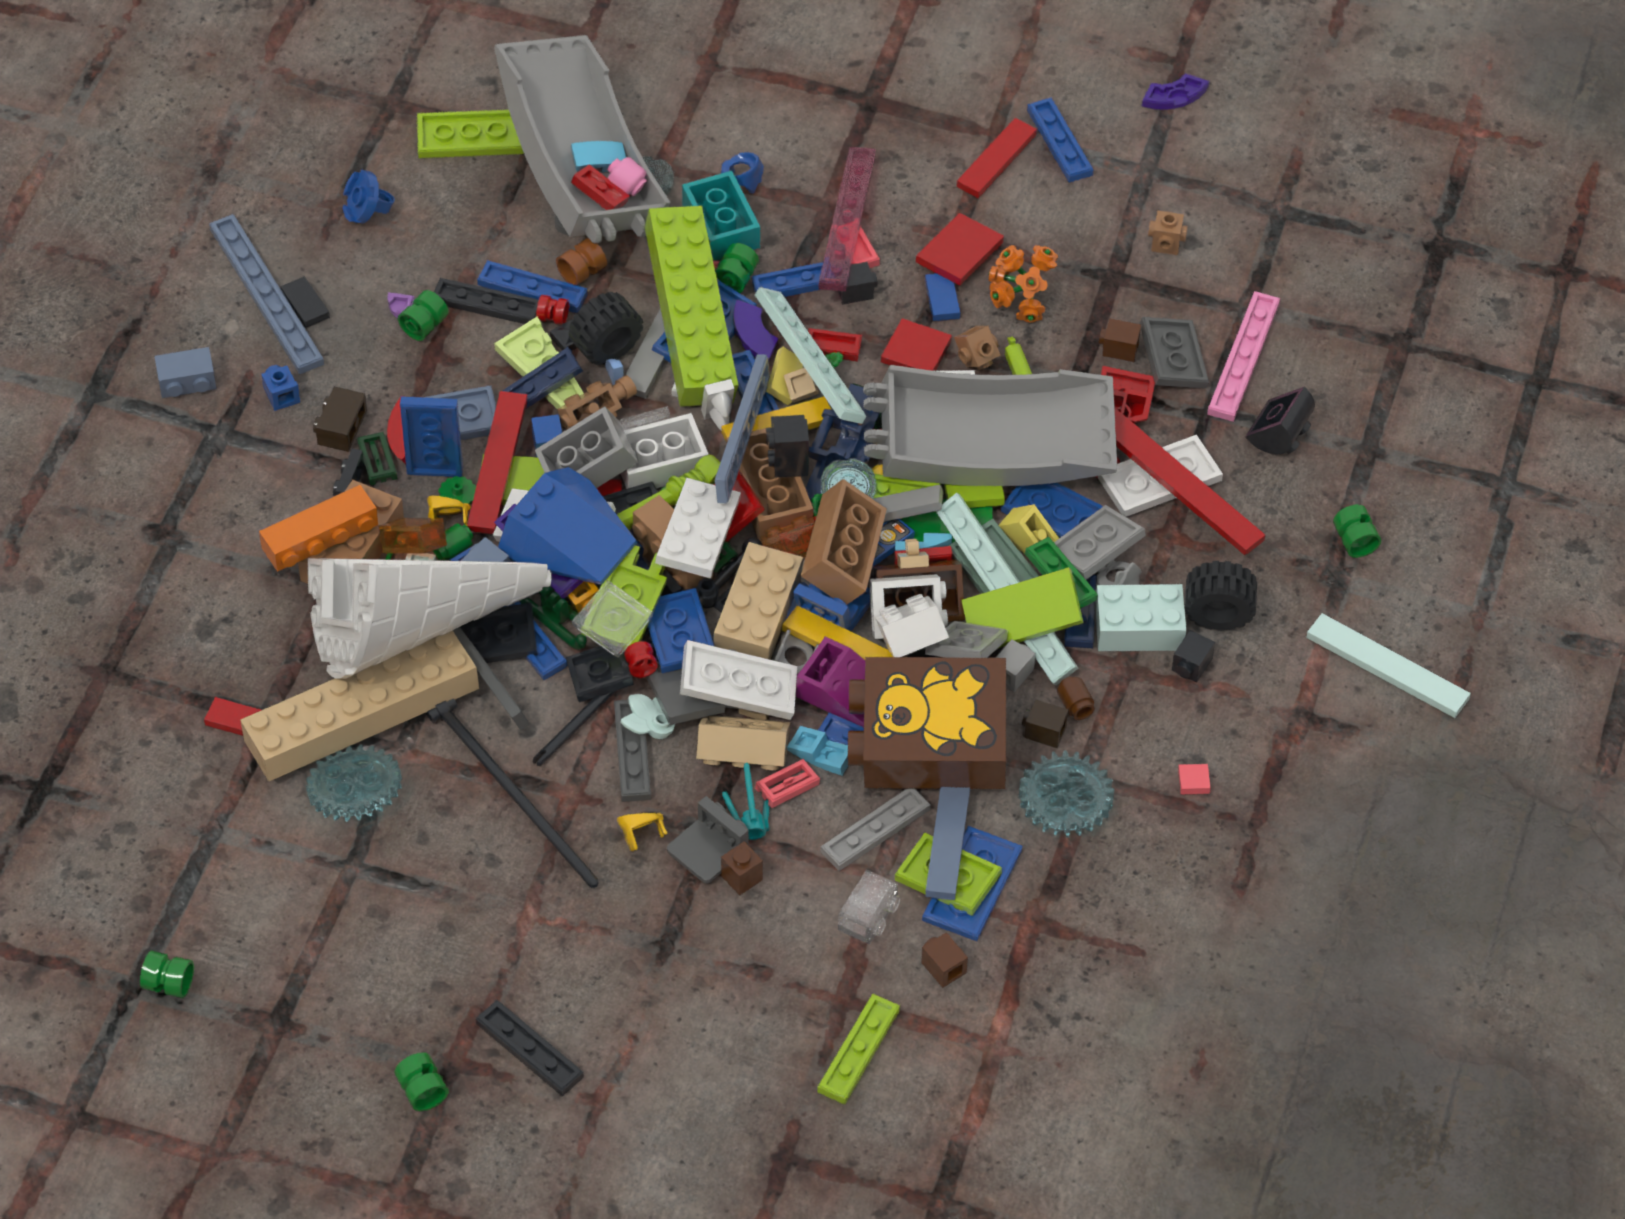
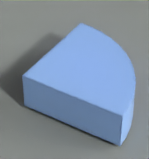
M609 359L606 360L605 367L612 384L615 385V381L623 377V365L620 360Z

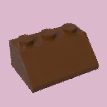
M959 560L929 562L927 567L900 568L898 564L873 566L874 579L937 574L940 577V581H945L946 598H942L941 603L942 610H947L948 622L965 620L962 600L964 599L962 564ZM932 585L883 588L884 607L896 605V608L907 604L906 600L919 594H922L923 597L929 596L932 600Z

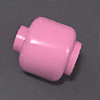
M626 157L621 161L618 158L615 159L607 169L610 173L608 179L633 197L647 182L645 179V169L630 157Z

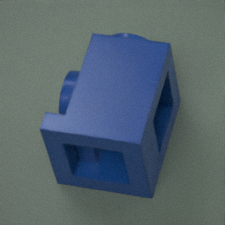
M273 365L265 373L261 374L263 388L274 411L300 403L298 384L294 380L288 366L280 367ZM287 392L290 393V394H286V395H283V396L278 397V395H281V394H284V393H287Z

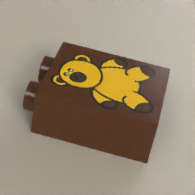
M865 657V679L849 680V714H864V731H848V766H864V788L940 789V787H960L970 789H1005L1006 658Z

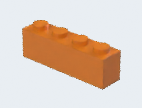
M358 485L260 530L261 548L278 572L287 567H292L297 562L310 556L318 555L323 550L336 544L344 543L349 538L362 532L371 530L378 525L377 508L362 486Z

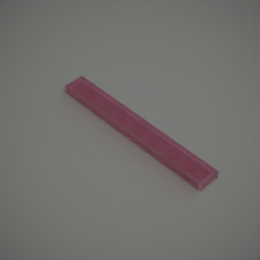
M849 148L819 279V289L846 291L875 162L876 149Z

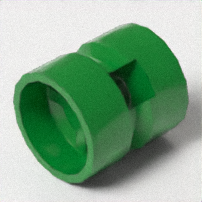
M732 243L728 246L715 269L717 280L738 293L743 292L750 276H752L759 263L758 255L745 244Z
M424 290L412 301V306H407L398 315V323L409 337L422 341L434 330V327H437L448 316L449 310L439 295L430 290Z
M1360 504L1342 509L1333 519V524L1340 538H1342L1347 553L1353 558H1360L1373 553L1378 549L1382 540L1375 525L1372 524L1373 521L1366 507Z
M151 950L147 954L142 966L140 986L142 989L157 993L164 989L166 995L183 999L187 995L193 980L194 961L177 956L170 960L168 954Z
M421 1052L408 1056L395 1068V1076L401 1088L405 1090L406 1097L415 1111L432 1109L442 1103L449 1093L448 1088L441 1075L438 1074L437 1067L428 1053Z

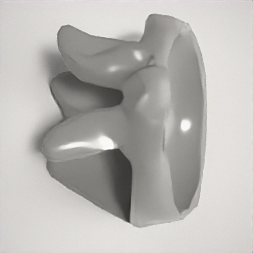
M1113 559L1098 570L1096 582L1098 585H1139L1142 571L1134 562H1116ZM1123 569L1124 571L1116 573L1114 582L1106 578L1109 571Z
M787 630L781 636L780 643L774 650L771 660L790 664L785 659V651L795 647L801 649L806 654V664L814 653L812 646L790 635L791 631ZM805 664L797 666V675Z

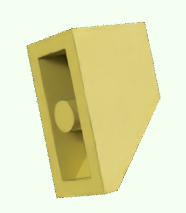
M1035 505L1013 508L999 524V527L1016 548L1024 554L1027 547L1047 537H1050L1053 542L1059 539Z

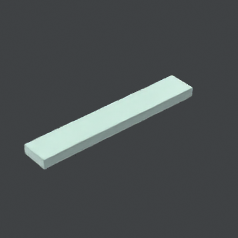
M1323 613L1307 632L1306 638L1453 718H1456L1470 698L1471 693Z

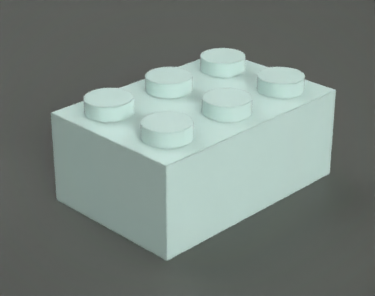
M1182 584L1097 585L1096 593L1098 597L1095 601L1098 651L1177 650L1186 636Z

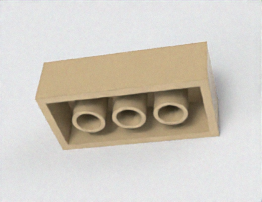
M751 542L748 543L714 631V647L727 650L733 649L740 653L771 660L782 630V624L785 622L794 598L793 592L801 579L803 557Z

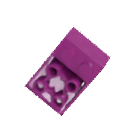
M825 636L796 677V697L864 727V714H849V680L865 679V660L851 648Z

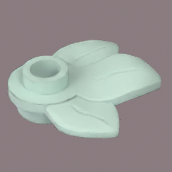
M634 694L628 697L633 713L621 719L620 723L624 727L637 734L649 733L650 736L656 739H664L673 732L675 724L669 725L656 697L653 700L642 694Z

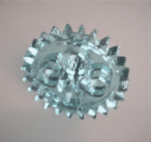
M359 745L357 750H352V747L348 746L346 752L342 753L339 750L334 757L328 755L326 756V762H316L318 769H310L311 776L306 778L308 784L306 790L311 806H315L316 812L322 811L325 818L333 814L334 821H337L341 816L345 817L346 822L350 820L351 816H356V819L359 821L362 814L366 813L367 816L372 817L373 810L383 812L382 804L391 805V797H398L397 789L402 788V776L397 760L393 761L392 754L385 755L384 749H380L375 753L374 746L372 745L367 750H364L362 745Z
M1064 750L1062 757H1058L1055 752H1052L1050 760L1042 755L1040 764L1032 761L1031 770L1025 769L1024 778L1020 779V807L1026 809L1025 817L1033 816L1034 826L1042 822L1044 832L1050 827L1054 828L1055 836L1058 835L1060 830H1064L1066 837H1069L1071 830H1075L1078 836H1081L1082 828L1092 832L1093 823L1101 826L1102 818H1108L1109 809L1113 807V780L1107 778V769L1099 771L1100 762H1095L1092 765L1089 764V755L1083 760L1079 759V752H1075L1073 757H1069L1066 750Z

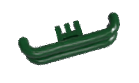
M550 586L542 587V590L538 592L541 595V606L529 597L519 601L521 604L531 602L534 617L568 646L575 650H581L586 647V636L578 634L575 637L561 625L569 619L582 630L586 618L570 606L564 598H561L557 592H554Z

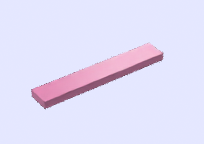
M1254 291L1212 397L1207 415L1234 422L1279 307L1280 298Z

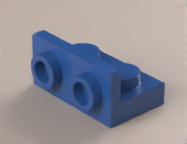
M799 583L793 592L796 606L802 607L844 629H848L859 611L858 605L852 602L846 604L839 598H832L813 584H809L806 587Z

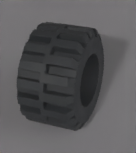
M607 292L606 294H599L596 298L593 297L588 303L583 305L579 312L574 315V320L569 326L571 328L569 330L571 341L589 362L595 365H605L606 360H618L634 347L636 341L641 336L640 333L643 331V319L620 293Z
M1212 561V563H1202L1201 566L1194 567L1192 572L1188 573L1185 590V613L1188 614V618L1191 621H1195L1196 625L1204 626L1210 630L1217 629V631H1223L1228 629L1230 631L1235 630L1236 627H1244L1246 623H1250L1256 614L1257 581L1256 576L1251 574V570L1243 568L1241 564H1233L1230 561Z

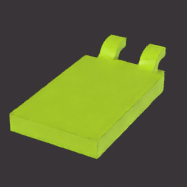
M636 545L601 585L582 627V635L622 650H626L629 645L641 641L667 583V577L662 576L666 566L656 564L657 553H655L649 570L635 566L639 559L638 552L640 547Z

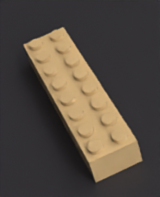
M452 630L444 635H438L411 650H405L377 665L370 666L349 678H335L241 719L244 741L268 781H271L428 712L430 709L435 708V705L443 701L447 702L453 698L457 699L479 689L477 667Z

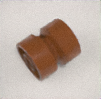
M586 238L575 245V250L569 249L556 258V265L567 283L578 286L586 281L590 275H595L607 266V259L598 243H592L589 238Z

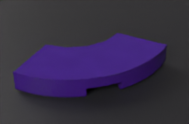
M1184 74L1173 83H1151L1142 100V107L1158 110L1184 107L1198 100L1206 92L1209 81Z
M737 300L734 307L733 324L734 330L742 342V346L746 351L750 350L755 358L757 354L767 355L769 363L778 343V338L770 334L763 326L761 320L762 308Z

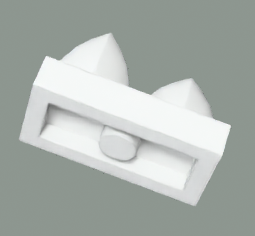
M731 379L705 385L701 408L704 420L712 418L720 430L722 425L729 424V413H731L734 386Z

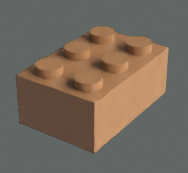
M660 495L633 512V537L643 546V556L650 563H652L655 553H658L674 509ZM667 566L664 569L682 587V591L696 588L700 580L707 578ZM714 570L710 578L712 580L714 579Z

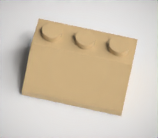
M716 715L703 717L699 723L696 759H703V763L709 765H719L721 761L732 762V766L744 768V763H749V765L760 764L761 768L765 770H778L779 766L784 767L786 762L790 722Z

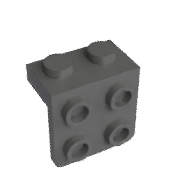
M705 796L698 802V820L668 844L667 852L703 883H710L721 874V856L744 841L748 845V828L741 820H735L730 816L720 803H714Z

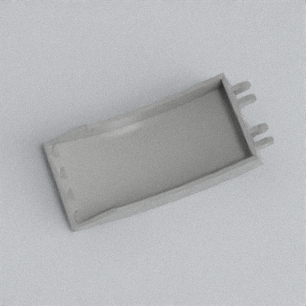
M587 35L495 44L494 50L508 109L523 152L540 189L569 237L587 235L592 243H599L602 235L606 241H613L617 236L616 231L633 229L638 237H645V223L649 208L669 207L671 202L638 151L617 103L608 76L609 69ZM588 141L623 143L626 157L632 158L645 169L646 184L634 197L630 195L628 202L621 208L605 210L571 183L573 176L579 172H576L571 143ZM596 168L605 177L608 178L610 175L609 172H602L601 168Z
M890 365L881 383L870 382L863 387V393L867 396H872L867 399L865 398V409L882 413V430L868 429L864 432V440L873 443L864 447V454L870 458L883 460V476L963 486H1022L1057 483L1112 474L1117 471L1112 376L1062 369L1054 373L1028 375H971Z

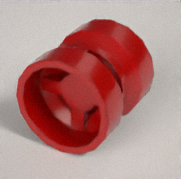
M542 294L538 301L536 317L541 322L550 320L554 321L556 325L566 323L569 313V299L559 298L555 300L551 296Z

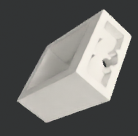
M937 574L869 579L872 636L875 639L883 638L875 619L876 616L881 615L879 611L885 608L883 588L932 585V600L937 605L944 626L947 627V610H942L941 599L946 598L945 581H940V577Z

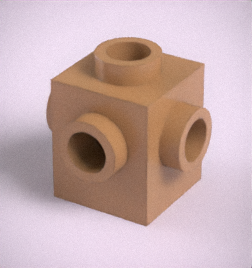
M1157 211L1156 221L1151 220L1148 236L1153 237L1151 251L1178 255L1180 241L1185 242L1188 226L1183 225L1184 214Z
M975 326L954 337L959 348V358L966 367H977L978 370L984 369L993 364L992 360L1000 356L998 341L988 326Z

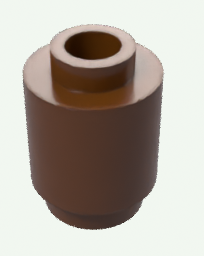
M1070 676L1060 682L1057 694L1065 709H1068V714L1076 720H1083L1089 717L1095 710L1094 699L1082 678Z

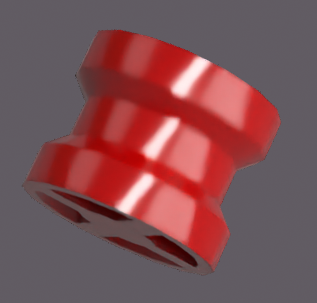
M639 641L626 648L624 656L629 663V671L632 676L643 678L656 671L658 663L653 656V648L650 643Z

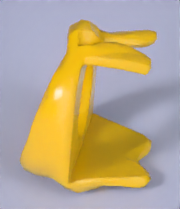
M434 495L427 498L429 507L428 518L434 533L438 532L439 515L463 513V522L467 526L468 511L471 509L469 503Z
M661 813L629 814L617 818L618 825L624 832L625 841L631 852L638 849L633 830L655 822L660 837L663 838L667 834L663 823L664 817Z

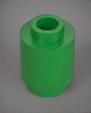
M456 523L436 536L430 547L439 561H451L450 559L473 546L471 540L474 537L466 525L461 526Z

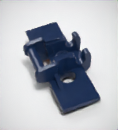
M850 384L848 389L866 415L862 424L842 420L834 410L824 409L822 412V422L811 447H809V458L817 460L805 488L810 501L815 494H823L822 482L830 466L856 465L864 469L867 466L870 457L865 456L864 447L873 443L864 440V432L868 429H874L880 412L865 409V398L867 399L872 396L864 394L863 387ZM834 423V428L839 429L841 432L836 446H831L828 451L822 450L831 426ZM842 467V469L851 468L863 472L855 467Z

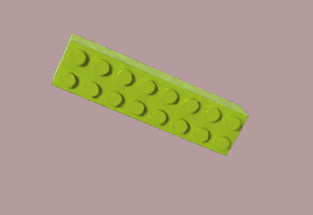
M702 206L649 208L645 232L679 405H702L705 385L729 379L732 380L734 386L733 403L738 388V381Z

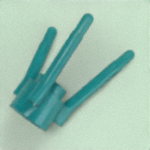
M744 763L749 810L745 811L740 819L728 793L724 791L722 796L731 816L735 820H741L748 828V840H756L764 837L766 832L770 830L768 823L770 806L767 799L764 800L762 814L755 808L749 763Z

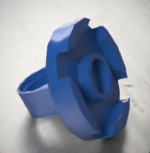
M360 170V173H352L347 181L343 195L348 196L347 205H343V211L348 221L364 224L371 218L374 212L389 213L395 198L389 192L379 189L377 177L373 172Z

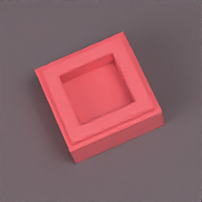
M1185 764L1178 766L1181 795L1210 794L1208 764Z

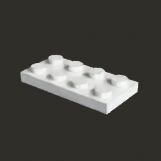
M1197 435L1162 447L1207 486L1222 481L1223 473ZM1132 459L1117 464L1116 473L1098 476L1099 481L1112 501L1125 517L1176 498Z
M686 478L658 550L656 564L711 578L740 501L741 492L732 490L728 503H717L715 485Z
M687 640L683 652L680 694L791 720L795 709L797 666Z

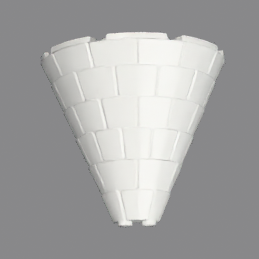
M308 558V591L317 602V605L312 607L311 621L321 661L330 662L331 665H327V672L336 679L349 678L405 650H411L438 635H444L503 606L511 605L540 592L542 587L550 586L551 572L547 570V564L526 562Z

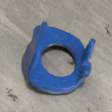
M744 152L723 162L721 174L729 171L734 173V165L746 164L751 168L741 175H735L739 186H744L753 194L758 183L762 182L764 168L758 155Z

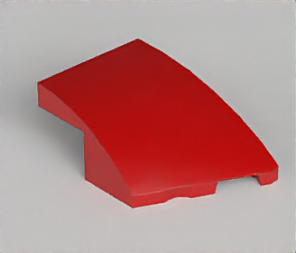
M1103 366L1101 375L1113 377L1114 407L1134 424L1147 421L1155 385L1153 376Z

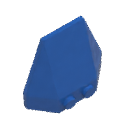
M566 467L544 473L508 514L498 547L509 555L510 560L513 562L547 564V570H550L553 574L602 585L637 544V541L592 482L573 469Z

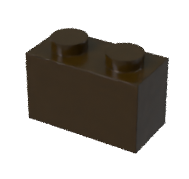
M334 386L330 396H326L324 399L323 412L320 417H316L313 432L316 433L317 445L349 452L367 412L365 393Z

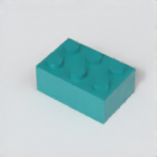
M732 171L682 184V206H702L713 261L722 259L728 246L732 243L745 244L753 250L760 248V225Z

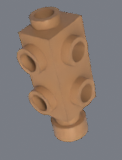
M627 375L616 380L613 386L610 383L597 381L587 386V392L580 396L575 394L564 400L565 405L557 409L560 415L561 426L567 430L604 406L617 417L616 411L622 408L619 401L623 398L627 400L637 394L634 382ZM594 398H598L599 404L593 403ZM574 410H575L576 413H577V417H575V415H574V413H573Z

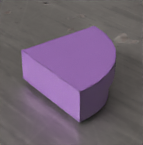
M388 292V306L396 318L407 306H412V301L415 299V296Z

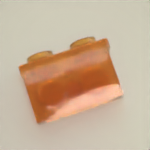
M806 515L799 516L790 521L791 525L780 528V525L770 527L764 531L765 535L760 536L763 546L804 558L807 554L815 521L813 516L809 518Z

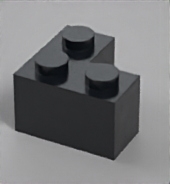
M804 415L771 416V428H766V444L769 449H772L768 450V466L774 467L775 478L808 476L809 435L807 419H805Z

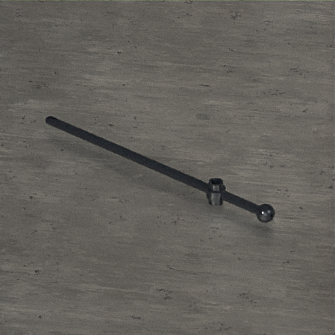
M758 538L746 539L742 544V552L713 580L710 578L700 580L696 590L703 608H712L713 604L718 601L719 589L738 571L748 543L751 542L763 546ZM650 641L649 643H650V645H651L652 648H653V655H654V654H655V650H654L652 641ZM616 691L593 698L534 756L533 763H537V766L543 765Z
M453 698L447 702L443 701L435 705V708L425 712L432 723L441 719V721L444 720L585 883L591 888L597 887L599 884L597 877L452 713L453 710L458 708L455 699Z

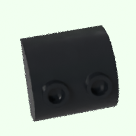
M1304 386L1269 399L1245 438L1253 446L1269 454L1292 453L1300 444L1296 439L1298 435L1304 434L1311 427L1308 419L1315 409L1313 396Z

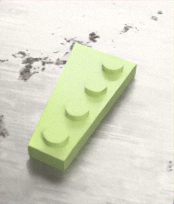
M535 317L495 343V351L523 377L559 353L552 345V340L548 333H545L541 327L538 317ZM572 378L545 396V398L558 409L565 405L564 400L575 394L580 396L584 393L576 379Z

